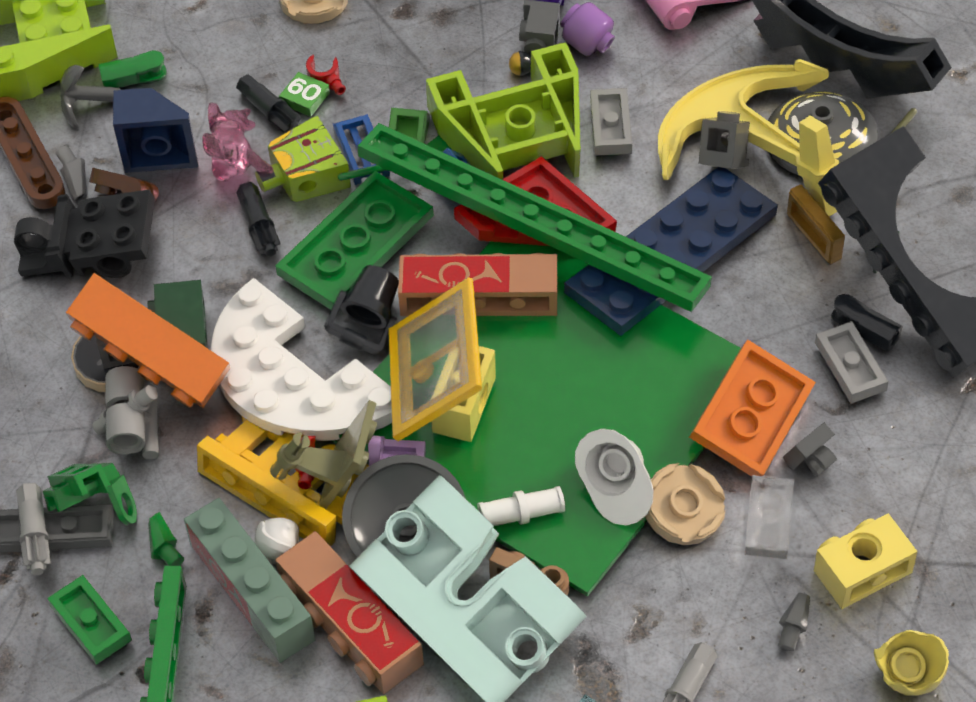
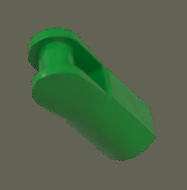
M156 50L134 57L98 64L104 87L120 88L138 83L160 81L167 74L164 56Z

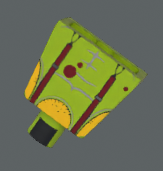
M318 115L271 141L268 145L271 165L255 171L257 182L263 192L282 185L291 201L295 202L351 187L350 179L343 181L338 179L340 173L349 172L348 162Z

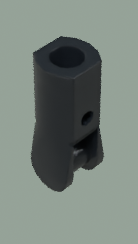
M841 294L835 298V309L831 314V321L834 325L840 326L853 322L859 334L865 340L887 352L895 346L901 336L902 325L873 309H869V307L849 294Z

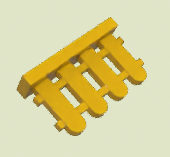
M242 416L243 423L228 437L221 433L214 440L207 435L197 444V472L268 517L287 518L294 521L299 528V536L305 539L316 531L330 547L335 543L336 522L342 525L344 501L358 475H352L350 485L342 498L336 496L328 508L325 509L319 505L321 495L316 492L325 481L315 477L311 482V487L305 490L298 486L299 473L297 471L291 476L287 474L283 480H278L279 473L276 478L271 475L270 468L277 461V452L282 445L289 444L295 434L284 432L282 436L256 426ZM267 437L274 441L260 456L252 452ZM327 444L321 448L334 450L335 444ZM366 464V466H365V468L363 469V471H364L366 468L369 467L368 464Z

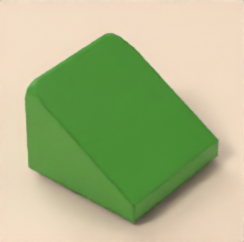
M391 107L389 128L425 144L430 122L429 112Z

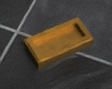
M802 184L791 188L787 215L830 265L841 260L845 240L844 233Z

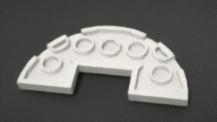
M255 278L245 284L227 303L214 328L211 351L229 362L230 370L219 387L230 405L245 419L264 430L281 436L284 432L316 436L315 441L339 440V434L345 433L366 403L371 400L376 403L372 419L377 422L376 430L392 423L391 386L357 359L351 361L325 381L282 346L306 328L304 317Z

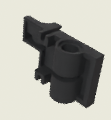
M150 189L82 199L78 201L77 208L67 194L59 195L53 225L34 217L19 220L14 236V244L20 254L19 274L23 277L63 271L65 276L69 278L73 275V269L76 270L79 276H83L87 267H93L96 272L109 278H121L131 272L133 261L147 259L155 198Z

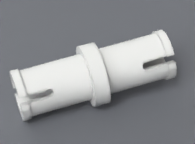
M556 486L552 489L524 494L522 490L513 492L512 497L477 503V510L493 526L516 521L522 525L529 523L530 518L565 512V501L560 486Z

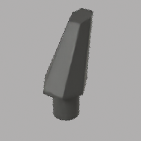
M798 593L781 617L779 624L783 627L778 643L780 648L794 651L799 634L806 632L810 605L809 595Z

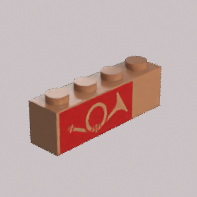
M457 253L453 255H400L398 284L400 316L411 315L467 278L473 279L476 316H557V254L495 253L492 255H466ZM456 308L443 316H457Z
M316 531L275 559L278 574L311 615L313 627L321 626L327 632V638L332 648L341 657L346 654L355 663L354 669L367 686L374 684L385 695L424 665L422 644Z

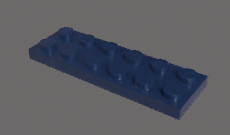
M717 167L626 237L704 272L776 216L778 204L728 169ZM589 264L564 282V293L620 336L666 301Z

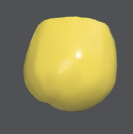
M906 630L889 638L879 649H874L876 664L884 674L883 680L893 691L906 696H917L934 691L945 677L948 669L949 651L944 641L934 634Z

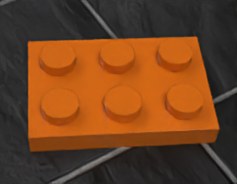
M747 339L689 438L759 481L764 476L816 382Z

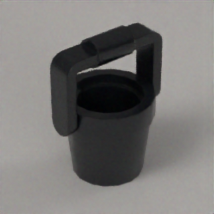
M374 265L365 266L350 291L346 293L340 290L326 319L325 330L338 337L340 342L358 351L364 350L373 355L379 354L388 341L389 328L394 326L397 317L391 315V308L399 284L398 278L384 268ZM339 308L348 318L359 324L375 329L384 328L378 344L348 327L344 328L334 323Z

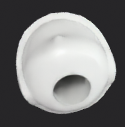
M267 519L261 521L256 528L255 544L271 564H276V558L299 543V528L290 519Z

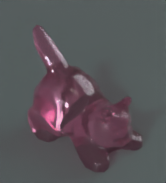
M209 103L208 121L212 134L204 133L202 142L205 153L212 157V173L217 180L227 182L234 176L243 175L250 166H253L260 173L271 174L274 171L270 164L252 151L248 140L244 136L247 131L252 130L256 125L255 122L247 119L251 113V110L248 108L243 110L228 109L222 113L216 103Z

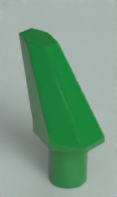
M155 513L149 518L148 522L151 558L163 559L168 566H181L184 562V557L175 548L177 539L172 534L161 513Z

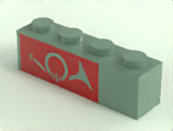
M220 498L215 499L184 518L190 545L279 663L316 641L312 618L309 612Z

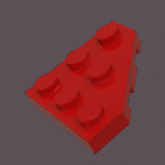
M542 156L502 179L616 232L617 220ZM461 204L454 208V219L478 241L549 246Z

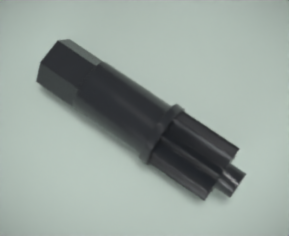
M249 74L239 78L236 89L247 97V100L259 109L270 122H273L286 133L300 125L299 121L302 117L289 107L286 101L279 99Z
M251 181L240 184L236 194L247 220L248 231L252 236L257 251H260L261 255L266 254V256L272 257L278 251L277 246L281 244L274 227V222L268 215L258 186Z

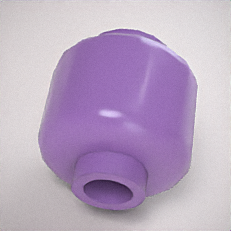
M591 2L573 5L560 23V26L563 27L562 38L584 56H590L597 50L601 54L604 53L615 39V36L611 34L614 26L613 19Z

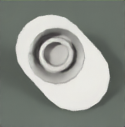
M599 429L589 432L580 440L575 451V465L595 507L604 518L613 524L626 526L639 522L648 514L653 503L654 492L640 449L633 441L614 430Z

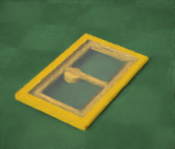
M467 278L389 328L393 438L397 442L482 390L472 278Z

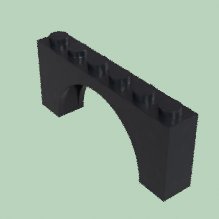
M902 126L831 168L818 184L821 187L825 201L833 206L843 219L848 234L852 238L857 239L866 252L870 266L878 271L889 285V291L893 299L897 303L902 304L911 317L915 331L920 336L925 337L934 350L938 364L944 370H947L952 378H955L976 364V297L959 295L940 287L916 267L904 249L896 223L897 198L906 176L912 173L926 157L906 128Z

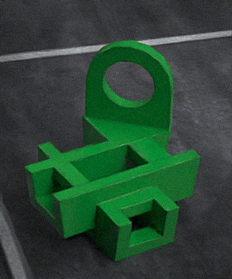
M113 463L72 464L47 476L51 487L43 490L48 511L57 508V511L60 512L97 493H108L119 520L126 526L136 522L137 509L124 474L120 475ZM122 497L126 502L128 514L125 512L123 508Z

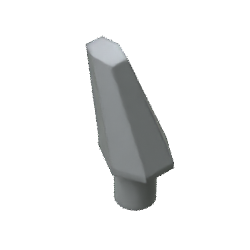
M68 145L59 148L55 154L63 164L60 172L74 201H76L86 193L85 160L83 158H76Z

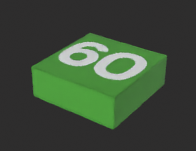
M298 72L281 92L279 99L286 101L287 105L293 110L311 117L330 94L329 84Z

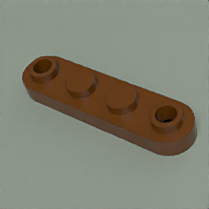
M1 97L0 148L29 202L39 209L53 208L57 204L58 196L65 194L62 178L20 102L11 97Z

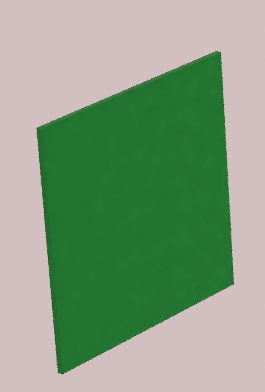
M490 241L479 255H492L495 253L557 254V316H476L478 345L495 350L496 378L472 442L433 433L432 421L402 440L425 441V457L436 461L450 471L460 484L466 500L476 509L477 503L512 497L513 492L522 490L524 494L560 486L565 501V512L530 518L529 523L522 525L518 521L495 525L493 528L499 533L495 541L511 551L522 553L541 569L550 565L562 568L568 574L569 586L588 597L642 529L647 520L644 517L637 523L625 526L613 524L601 515L595 507L575 465V451L580 440L589 432L599 429L614 430L624 435L640 449L644 459V466L650 479L653 478L657 471L669 464L680 463L679 465L685 466L693 464L705 447L689 438L741 348L662 304L620 336L564 293V282L586 267L587 263L551 246ZM442 316L411 336L413 368L450 346L456 340H459L457 316ZM390 353L373 371L374 374L389 386H391ZM450 355L434 364L436 368L435 374L427 383L419 385L413 380L415 412L432 402ZM392 423L375 430L373 436H384L385 439L395 440L393 438ZM330 440L335 444L338 442V440ZM368 444L365 446L364 451L368 452Z

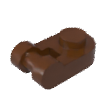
M92 168L89 182L96 184L95 192L115 195L118 190H121V193H129L150 189L155 201L159 196L158 187L151 182Z

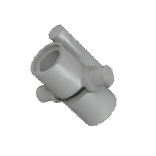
M129 366L115 367L106 374V409L100 413V418L93 422V429L99 435L106 433V446L114 453L128 455L142 450V456L145 459H156L159 456L157 387L152 384L144 385V377L137 373V368Z

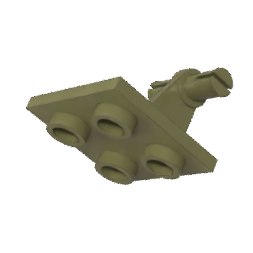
M371 400L366 403L335 444L334 450L309 447L310 440L308 436L304 435L301 439L302 433H296L290 443L282 445L277 452V461L270 468L271 475L276 478L279 473L278 480H283L291 469L296 468L325 481L319 505L327 509L336 496L340 498L344 496L350 485L352 475L356 474L359 476L366 466L369 452L364 451L365 446L370 442L377 427V422L372 420L376 403Z

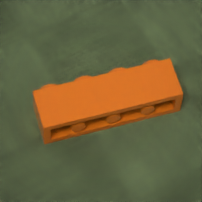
M93 273L66 311L69 319L73 321L70 325L72 330L89 341L93 336L97 337L107 344L103 349L105 352L122 363L127 358L140 366L137 371L138 374L154 385H158L160 381H163L174 389L171 395L189 408L194 403L204 408L230 370L229 362L95 273Z

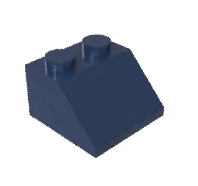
M152 88L113 91V127L124 173L199 167L190 117L187 111Z

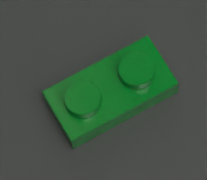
M81 575L47 598L50 607L96 665L132 641L130 632L84 575Z

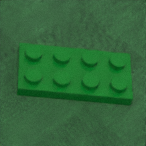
M374 171L275 265L276 273L279 277L331 310L340 290L348 293L365 266L374 265L382 267L434 216L433 206L377 171Z

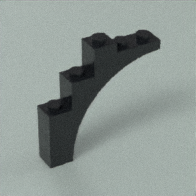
M752 0L760 13L753 21L770 49L801 45L812 64L823 67L829 72L850 70L867 99L932 91L952 68L935 38H905L867 29L837 15L816 0Z

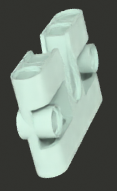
M439 475L406 510L397 511L389 517L386 522L385 531L349 566L485 702H505L532 673L539 672L546 666L551 653L587 616L526 556L491 578L472 598L459 600L457 597L459 588L479 568L499 533L471 503ZM410 525L417 526V533L412 540L399 542V534L403 528ZM526 641H535L538 649L534 657L528 660L519 659L517 651L520 645Z

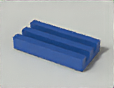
M368 114L333 123V131L341 152L348 162L349 171L376 165H371V162L359 157L363 167L358 168L343 131L349 130L358 153V145L362 140L357 126H363L366 136L374 129ZM389 170L378 172L382 173L385 177L390 176ZM371 174L352 178L354 185L362 184L361 179L368 178Z

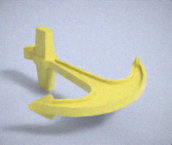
M798 59L794 62V65H763L732 71L694 88L675 103L660 126L658 133V155L663 180H669L673 175V170L680 158L683 143L690 135L702 130L703 119L717 117L718 111L740 113L739 121L750 122L748 142L797 166L798 175L803 177L805 189L830 217L837 210L825 201L821 187L818 184L831 168L839 164V160L834 158L827 125L812 116L806 117L799 122L800 143H798L746 105L752 96L765 90L797 87L799 91H805L827 79L829 71L823 67Z

